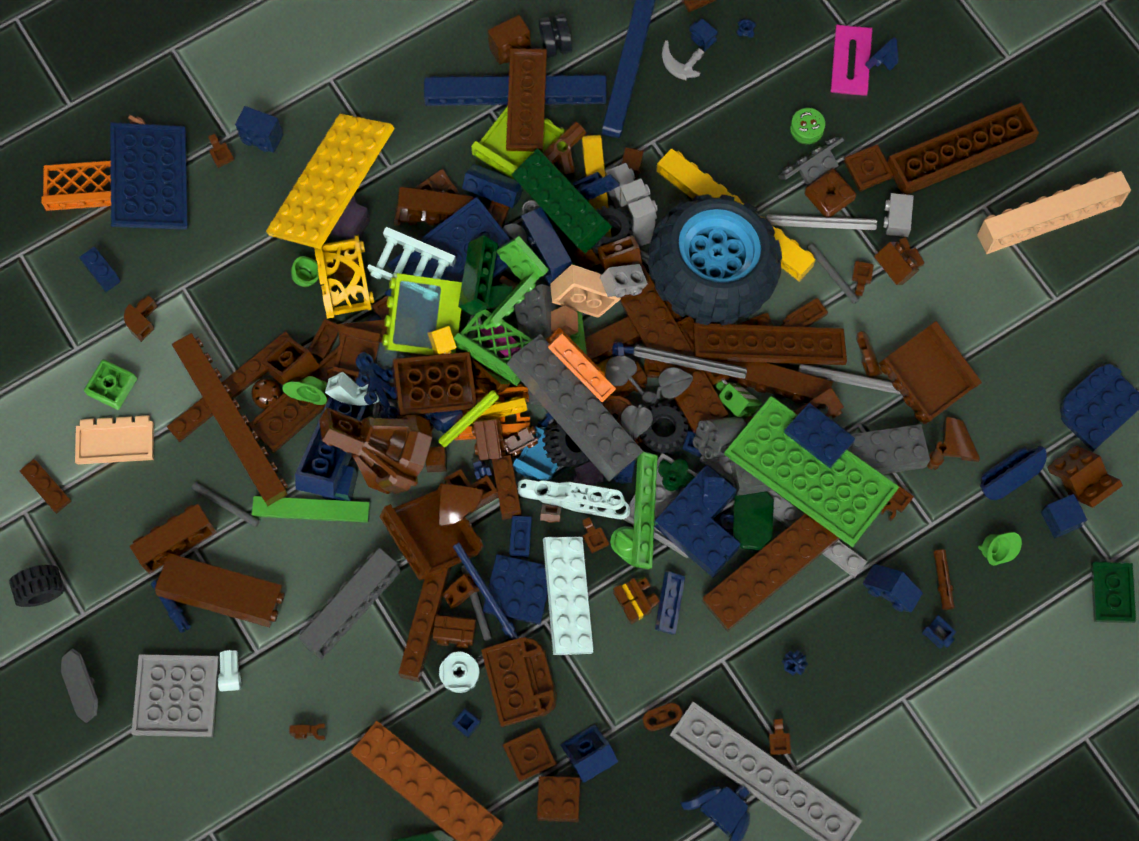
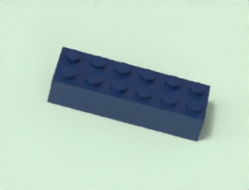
M329 397L323 410L324 412L326 407L360 421L369 416V405H350L332 397ZM318 421L296 470L295 485L296 490L334 498L352 455L341 448L329 446L322 441L320 421Z

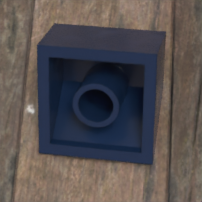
M595 724L560 745L583 783L618 762L610 744Z

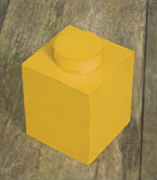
M449 326L428 332L434 354H452L451 350L455 349L456 345Z

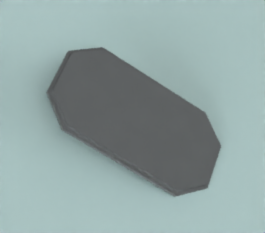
M71 649L62 657L61 673L76 715L88 723L97 715L98 699L93 688L95 680L89 677L82 655L76 650Z

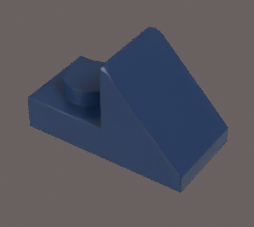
M895 37L865 64L869 70L874 65L878 67L882 63L891 70L898 63L897 39Z

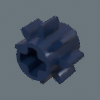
M799 650L794 653L789 651L782 660L784 670L791 673L792 676L796 672L801 675L808 666L806 655L799 652Z

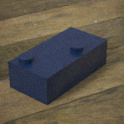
M540 207L521 215V219L530 247L534 254L548 268L545 279L548 286H551L550 284L572 265V261L546 214Z

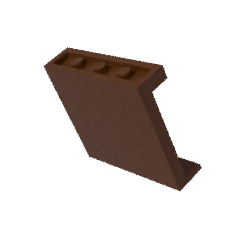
M937 321L879 362L883 374L890 378L894 389L901 393L905 404L913 409L917 420L924 425L982 383Z
M443 483L439 485L436 491L393 508L391 504L385 506L379 516L419 580L461 563V559L453 548L457 543L461 544L469 559L477 556L483 547L480 537L476 535L471 523L466 520L465 516L463 517L464 520L460 523L450 526L439 525L440 497Z

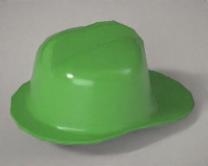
M307 376L299 382H287L283 385L284 393L291 398L317 405H324L327 402V397L324 394L327 383L316 377Z
M623 526L613 532L610 543L615 553L632 565L634 528Z
M1015 532L990 534L985 538L983 544L978 546V549L982 551L989 564L998 565L1013 560L1021 550L1022 541L1019 534Z

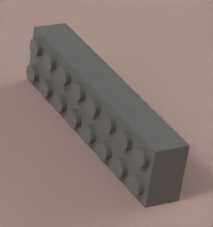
M540 334L515 353L507 365L605 478L611 481L636 460L643 451L593 393L547 347L549 343Z

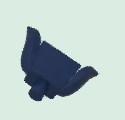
M740 785L734 792L729 787L724 789L719 786L711 787L687 801L680 802L684 810H693L701 807L700 810L728 837L731 835L729 841H742L748 830L750 815L747 808L749 806L743 800L750 792L743 785Z

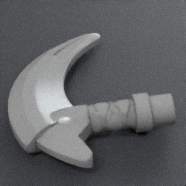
M665 41L662 58L667 70L682 80L700 76V72L693 71L692 67L701 59V56L704 54L703 50L698 48L686 64H681L672 57L668 47L669 42Z

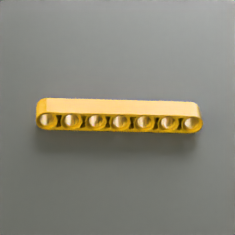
M601 135L583 136L582 145L586 177L596 172H599L602 178L605 177ZM607 192L588 200L595 209L601 210L602 206L605 205L608 208ZM611 229L604 235L605 237L611 238Z

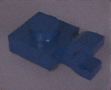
M479 457L471 459L476 479L480 480L485 475H492L485 461L481 462Z

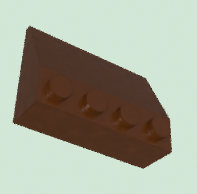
M470 352L393 359L392 374L400 416L472 409L477 404Z

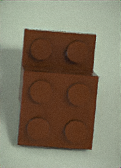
M1077 445L1069 449L1060 458L1055 459L1047 467L1050 474L1061 478L1069 496L1074 494L1077 501L1092 508L1123 486L1120 479L1107 473L1099 455Z

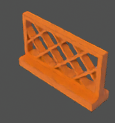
M110 161L44 165V186L41 203L46 211L111 206V191L102 189L108 182H111L110 175L107 176L102 172L106 167H110ZM88 168H94L96 172L89 178L84 172ZM70 169H75L78 173L72 179L69 178L66 173ZM57 170L60 174L54 180L49 178V171ZM99 174L106 178L100 185L93 181ZM82 175L87 181L79 186L75 181ZM64 176L69 182L61 188L57 182ZM90 183L97 187L92 192L84 190ZM72 184L78 188L73 194L66 192ZM55 185L59 191L55 195H49V190Z

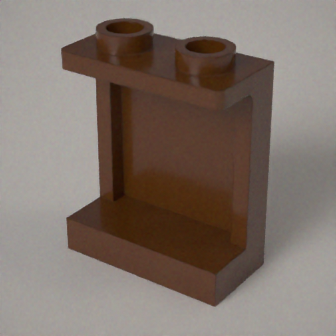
M342 326V336L332 371L336 375L344 372L347 376L354 377L356 381L360 370L356 365L357 356L365 352L371 355L373 362L376 363L381 335Z

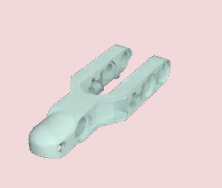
M527 479L519 481L516 486L517 493L521 497L540 500L542 503L561 506L575 512L615 519H625L630 514V507L625 502L624 496L620 491L573 482L556 483ZM548 489L546 494L540 495L542 490ZM599 492L602 494V497L593 494ZM618 495L620 496V500H617L612 497ZM626 506V511L623 514L616 513V510ZM597 507L606 508V509L603 510V511H600V510L597 509Z

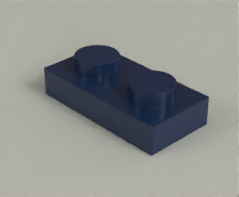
M512 516L510 556L529 557L532 517Z

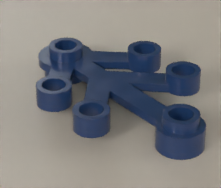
M365 352L360 353L356 358V365L360 369L356 383L359 387H364L368 384L367 393L364 395L365 402L368 405L377 401L376 391L383 406V409L380 411L381 418L396 419L398 411L394 406H390L384 393L386 391L393 399H396L394 386L391 387L386 383L393 379L392 370L388 368L383 370L373 362L371 355ZM375 373L380 375L383 380L378 378Z

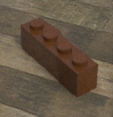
M400 187L397 196L394 225H400L401 222H409V225H417V222H427L428 225L444 222L472 201L473 197L465 194L457 195L449 194L448 192L430 191L428 189L420 190L411 187Z

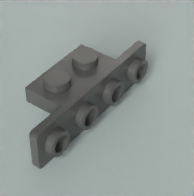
M830 137L825 141V145L815 147L811 150L812 153L810 155L802 156L796 160L797 163L795 165H789L782 169L783 173L778 175L779 179H788L799 171L806 185H810L831 169H835L839 165L831 149L843 142V137Z

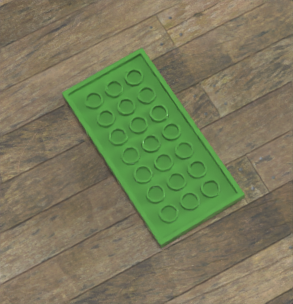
M771 396L728 447L724 455L851 547H854L897 492L899 486L848 450L831 469L784 433L785 429L798 415Z

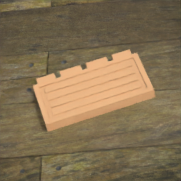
M149 415L135 416V422H133L132 416L116 417V423H114L113 417L97 418V425H95V419H80V426H76L75 463L77 465L154 460V423L150 421Z

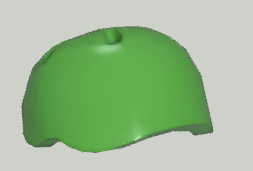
M298 257L291 267L292 280L302 287L314 285L319 279L317 262L309 257Z

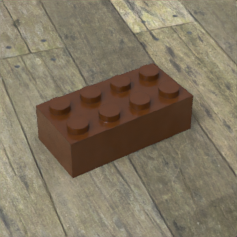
M199 504L187 507L179 516H172L167 520L166 524L154 527L148 535L136 538L133 544L130 545V548L140 565L151 574L164 566L168 553L180 556L217 532Z

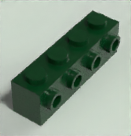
M485 235L468 244L458 307L471 315L487 309L489 304L498 244Z

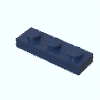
M665 572L655 630L671 635L676 634L685 576Z

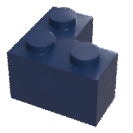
M877 564L873 565L863 582L869 594L874 597L882 596L893 604L892 607L900 612L904 610L912 613L923 594L904 572Z

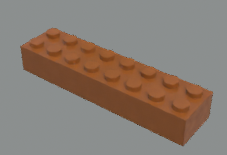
M378 721L372 725L350 752L357 760L456 841H492L503 827V823Z

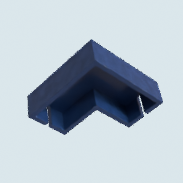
M706 465L655 520L654 527L711 577H714L724 567L725 562H728L739 550L740 543L713 520L735 497L736 489L724 479L723 502H702L704 478H720L718 473Z

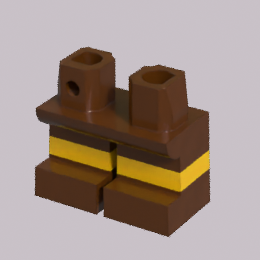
M646 577L638 580L633 578L629 582L613 588V594L621 608L623 607V611L631 625L650 614L652 609L660 602L655 593L647 597L643 594V591L650 588Z

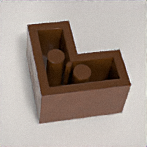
M461 469L444 478L445 484L483 490L481 502L476 510L498 498L497 490L488 475L471 485Z

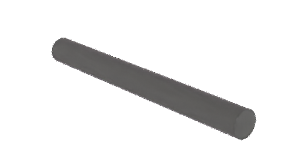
M813 243L810 244L807 249L852 303L856 304L860 299Z
M196 482L192 485L193 490L255 527L259 525L260 520Z
M464 565L461 566L463 575L469 574ZM474 592L470 598L484 641L492 639L478 594Z

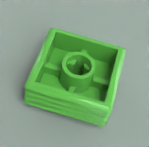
M102 359L84 388V392L88 396L119 410L137 378L133 373ZM108 383H109V384L114 383L113 386H110V387L107 386Z

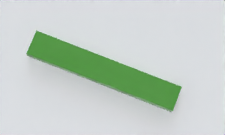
M643 452L637 458L632 566L643 569L652 568L658 455Z
M254 496L252 516L368 523L370 502L282 498L267 506L262 496Z

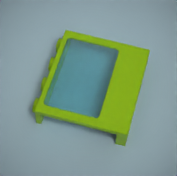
M399 273L394 274L389 282V288L392 291L391 296H388L387 299L389 315L385 317L387 332L383 335L382 345L385 346L384 350L430 356L441 355L434 354L428 332L449 326L453 338L459 331L461 308L458 305L462 282ZM456 348L451 350L452 354L456 353Z

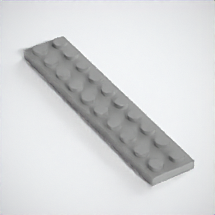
M694 702L670 734L676 741L737 784L743 785L751 794L817 841H849L862 822L861 819Z

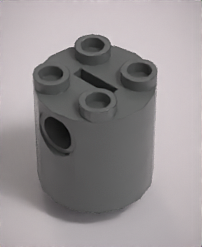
M737 416L700 421L696 430V437L693 439V445L695 448H698L699 452L706 459L726 457L724 455L725 451L747 424L742 418Z

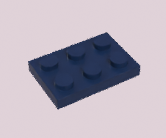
M810 403L784 431L787 436L830 469L855 441L852 435Z

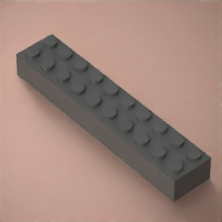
M921 424L850 434L855 438V441L848 448V451L881 474L926 468L930 461ZM729 459L737 496L774 491Z

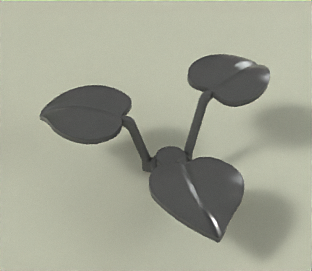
M616 356L608 360L605 371L607 380L614 386H622L629 379L642 395V403L644 405L640 404L638 408L628 406L621 415L622 427L634 441L651 426L653 415L650 407L653 405L655 408L658 407L659 399L661 398L660 392H662L665 398L679 396L690 386L693 381L692 375L679 368H668L658 378L660 387L657 388V394L653 392L645 393L631 377L637 372V366L631 358Z

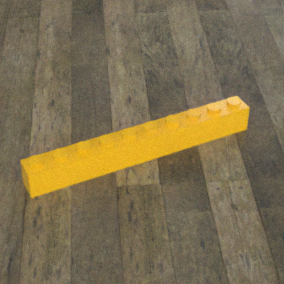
M671 148L657 163V172L692 199L706 194L711 195L712 198L728 195L734 197V201L743 204L738 196L730 194L722 184H717L713 181L709 174L700 171L695 163L687 161L679 151H674ZM773 227L775 240H779L782 251L781 268L800 282L814 266L815 258L811 252L799 247L795 240H790L786 237L781 229Z

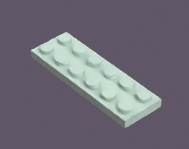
M545 537L543 539L553 655L592 654L593 642L582 537Z

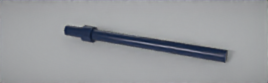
M457 543L454 545V550L503 626L501 629L505 635L508 634L511 640L519 638L514 631L516 628L512 622L509 623L461 544Z

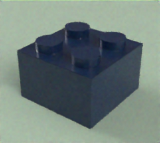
M244 106L235 123L241 141L244 144L257 146L264 152L270 151L275 153L283 137L278 118Z

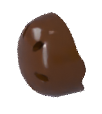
M266 378L261 379L252 387V400L259 408L266 409L277 400L273 396L279 398L282 395V391L275 381Z

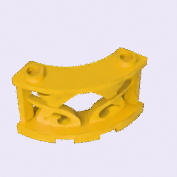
M358 235L355 236V239L323 244L321 249L314 248L320 284H324L321 287L327 319L333 318L334 315L367 309L372 310L371 303H374L373 293L368 291L362 258L365 248L363 241L359 242ZM355 249L354 254H348L349 250ZM357 258L359 260V266L354 262V260ZM333 260H336L334 267L329 268L327 266L330 262L334 264ZM340 262L348 265L355 272L346 289L338 280L328 279L327 277L337 271ZM361 277H362L363 287L357 285ZM334 285L341 289L342 292L340 294L338 289L336 292L331 290ZM357 293L363 294L364 302L350 303L348 298L350 294L355 300H358L356 297ZM344 300H346V303L348 304L345 306L334 307L343 302Z

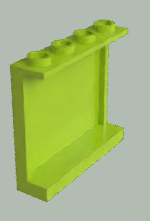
M507 106L479 143L475 141L471 148L472 155L505 176L515 180L511 174L533 152L506 151ZM546 118L544 119L543 151L552 144L555 138L565 131L563 128L559 129ZM560 141L557 144L558 151L565 148L564 141Z

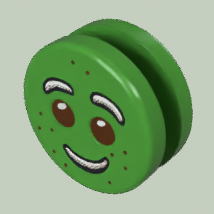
M800 109L794 114L791 121L790 131L793 138L802 144L816 143L823 136L825 119L816 109Z

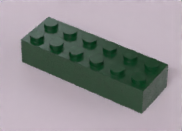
M538 148L511 174L585 254L612 228L606 219Z

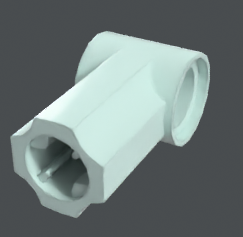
M228 650L220 652V674L218 675L220 691L241 690V675L238 669L237 651Z

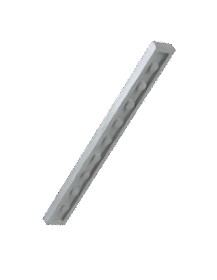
M704 456L700 458L702 463L711 467L735 487L730 461L727 456L706 459ZM767 491L774 498L773 517L786 527L791 526L804 515L776 492ZM839 540L823 553L824 556L853 578L859 574L867 563L866 560Z

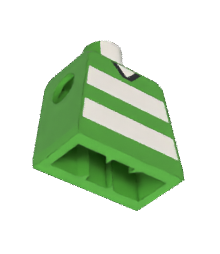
M723 380L716 385V388L721 392L718 396L719 399L737 417L747 418L753 416L762 404L761 401L739 384L727 383Z

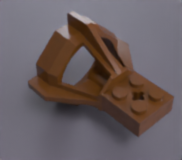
M326 407L319 419L322 441L329 446H336L347 453H351L368 487L386 494L390 492L398 494L408 491L411 486L417 485V477L424 467L432 440L429 420L417 415H406L398 419L368 417L360 421Z

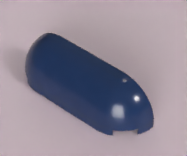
M1038 446L1037 449L1027 450V447H1024L983 474L980 485L984 495L991 500L1001 499L1036 476L1046 463V449Z

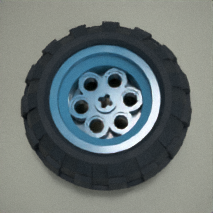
M706 194L696 196L692 202L683 201L660 220L650 242L648 267L650 276L655 281V289L663 301L666 300V302L669 301L672 304V310L681 317L688 315L695 318V323L709 325L710 322H718L721 325L735 323L739 317L747 318L770 299L781 275L782 251L779 240H775L773 226L767 218H761L757 214L758 210L747 202L744 205L736 202L732 196L721 195L720 198H712L711 195ZM698 263L702 267H697L695 264ZM710 274H716L718 277H712Z

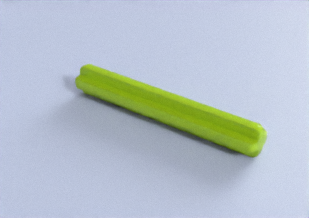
M494 390L490 391L439 438V443L443 447L450 444L495 403L499 395Z

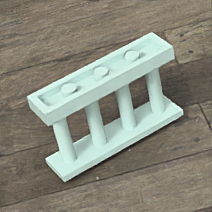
M386 227L383 235L386 238L387 244L376 267L369 264L367 268L371 272V276L377 279L383 277L390 280L394 274H402L411 252L413 253L415 250L421 253L422 257L413 276L421 277L428 260L433 258L438 260L439 263L433 278L441 279L445 268L449 265L454 267L457 260L450 253ZM398 243L404 246V251L394 273L391 274L384 271L383 268L394 245ZM400 282V285L423 294L422 297L429 301H433V299L439 301L440 297L435 292L437 288L435 285H429L428 289L417 285L418 283Z

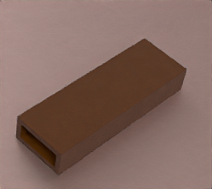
M168 553L155 586L157 596L269 628L272 622H276L279 612L277 611L278 604L283 603L285 596L282 585Z

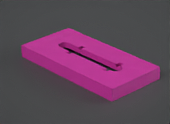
M836 25L831 92L867 96L869 69L865 64L870 60L872 28ZM853 39L856 41L854 79L849 80L847 78L849 41Z

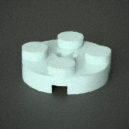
M455 652L448 655L441 663L439 676L446 689L455 693H463L475 687L479 679V667L474 658L469 654ZM458 667H461L462 671H465V674H463L460 678H458L457 675L454 674V671H457Z

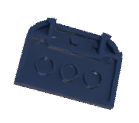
M1111 364L1101 366L1093 371L1065 397L1060 407L1063 423L1092 452L1139 411V392L1121 375L1122 371Z

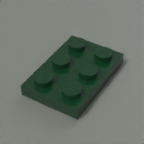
M1093 562L1091 570L1094 622L1135 623L1133 563Z

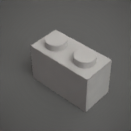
M891 193L889 200L885 201L884 210L888 212L887 217H884L883 228H886V235L908 237L912 220V195Z

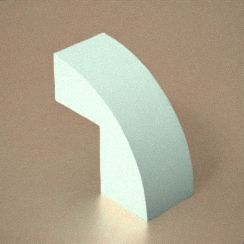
M344 372L328 379L325 393L330 397L350 405H368L364 400L368 384L364 387H359ZM375 391V394L377 396V401L375 403H377L380 401V399Z

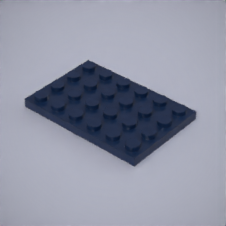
M110 123L111 227L187 230L185 127Z
M476 197L419 241L454 255L457 260L454 267L450 265L446 267L441 280L462 282L469 242L485 235L498 244V249L511 240ZM415 250L413 253L411 252L402 274L414 275L422 257L421 253ZM403 253L387 264L393 273ZM497 253L493 278L509 267L501 260ZM433 258L428 260L421 277L433 278L439 265L438 260ZM418 283V284H417V285H419V286H421V287H424V288H426V289H428V287H429L428 284H421V283ZM437 286L435 292L438 293L440 297L441 288ZM405 287L434 324L437 321L439 301L435 299L429 301L422 297L423 294Z

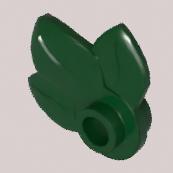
M663 459L659 463L658 473L662 477L664 488L668 491H675L680 486L686 487L695 478L694 475L687 473L688 463L684 459H677L672 464Z

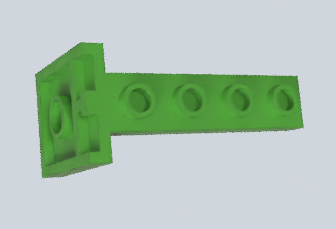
M520 236L497 249L496 253L500 256L501 260L511 268L512 272L518 276L521 282L483 322L486 330L493 326L497 328L504 321L502 318L513 312L515 309L513 306L524 300V294L530 292L536 286L535 282L548 272V268Z

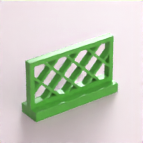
M486 309L476 313L460 334L457 333L453 338L456 347L463 352H470L472 358L517 386L521 380L507 365V362L511 359L510 349L523 348L533 339L505 321L499 325L505 328V333L494 335L493 327H491L492 335L481 337L480 329H484L483 324L479 325L478 320L482 315L489 317L491 313ZM477 330L478 338L470 339L466 336L469 331ZM516 335L520 337L521 343L509 345V336ZM506 337L507 345L496 347L495 339ZM493 339L494 347L487 349L482 347L481 341ZM508 349L509 357L499 358L497 356V351Z

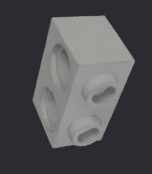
M640 264L609 267L600 276L608 297L616 296L619 298L628 294L635 296L640 294L642 289L648 284Z

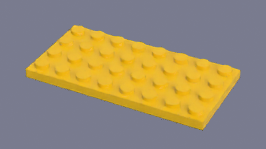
M339 114L270 223L266 233L272 237L321 249L395 129L393 125Z

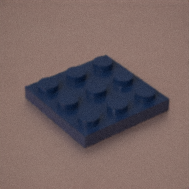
M496 555L488 589L506 618L541 625L548 596L545 565ZM485 600L483 612L495 615Z

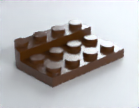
M521 637L481 650L501 727L539 716L543 717L555 709L557 694L546 652L538 642L527 637Z

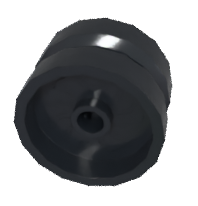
M563 13L554 15L553 26L548 17L538 19L543 49H547V58L557 55V45L562 54L572 53L571 35L565 15Z

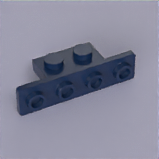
M599 172L573 183L575 188L587 200L594 199L620 186L619 181L611 174L602 178Z

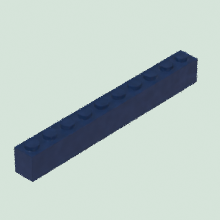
M580 74L574 76H546L545 104H606V76L599 74L592 76ZM487 75L484 77L431 76L424 78L425 106L508 105L509 75L502 77Z

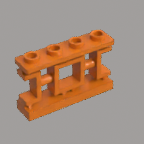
M560 327L546 339L549 343L547 347L601 402L616 390L607 380L605 373Z
M515 385L507 388L503 392L498 393L499 398L496 401L504 403V398L520 397V399L525 398V401L529 402L528 388L524 385ZM479 387L475 388L477 403L487 395ZM471 409L462 410L463 416ZM516 413L517 424H506L505 416L501 417L503 438L514 434L516 437H519L518 432L530 426V417H521L520 413ZM468 426L455 440L476 439V436L472 434V426Z

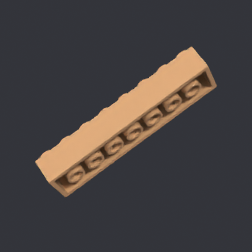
M1122 171L1117 173L1110 172L1103 178H1093L1083 185L1076 184L1067 191L1060 190L1055 192L1053 196H1043L1031 204L1027 202L1020 205L1017 209H1007L1000 215H990L984 219L977 236L986 254L1119 207L1123 204L1131 189Z

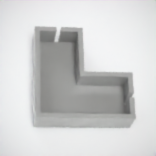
M627 163L606 170L605 176L611 174L620 184L619 187L608 191L615 209L619 207L621 212L626 211L628 213L627 217L631 218V224H633L632 235L639 247L650 243L656 227L655 219H657L656 211L658 209L655 201H651L648 196L650 195L648 185H644L642 179L634 181V172L632 168H628Z

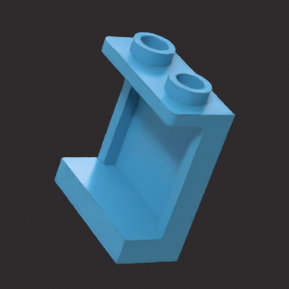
M535 426L537 430L535 435L541 434V437L537 440L538 444L531 448L526 446L523 449L519 458H516L513 463V471L533 481H551L559 466H557V463L553 464L551 462V457L547 458V451L543 449L545 443L542 442V438H545L544 431L547 429ZM565 439L566 445L569 448V443H567V440Z

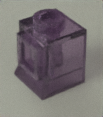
M592 462L575 468V475L572 476L575 483L591 486L596 485L597 482H603L604 479L603 474Z

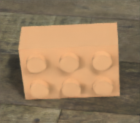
M573 264L550 284L552 303L561 306L566 305L573 310L597 318L602 316L621 298L607 296L600 279L602 274Z

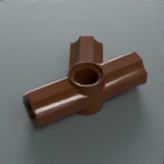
M575 121L559 137L555 138L552 144L542 153L553 164H557V168L563 175L575 172L570 149L587 132ZM560 141H564L565 148L558 151L557 144Z

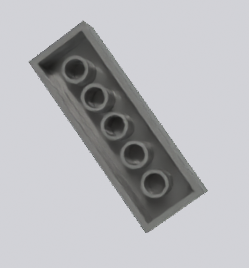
M540 284L530 292H526L524 300L514 305L518 330L533 340L540 334L546 340L553 333L551 332V311L559 308L558 304L552 303L551 287ZM528 389L529 402L543 406Z
M380 548L368 556V561L364 566L361 565L355 570L354 577L350 581L347 580L340 587L341 591L327 601V606L324 610H319L314 615V621L309 626H304L300 631L298 638L302 644L320 660L331 651L401 573L397 562Z

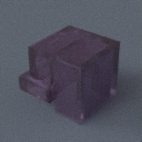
M352 197L332 229L331 234L344 240L355 239V236L358 235L360 240L370 222L367 208L357 204L355 197Z

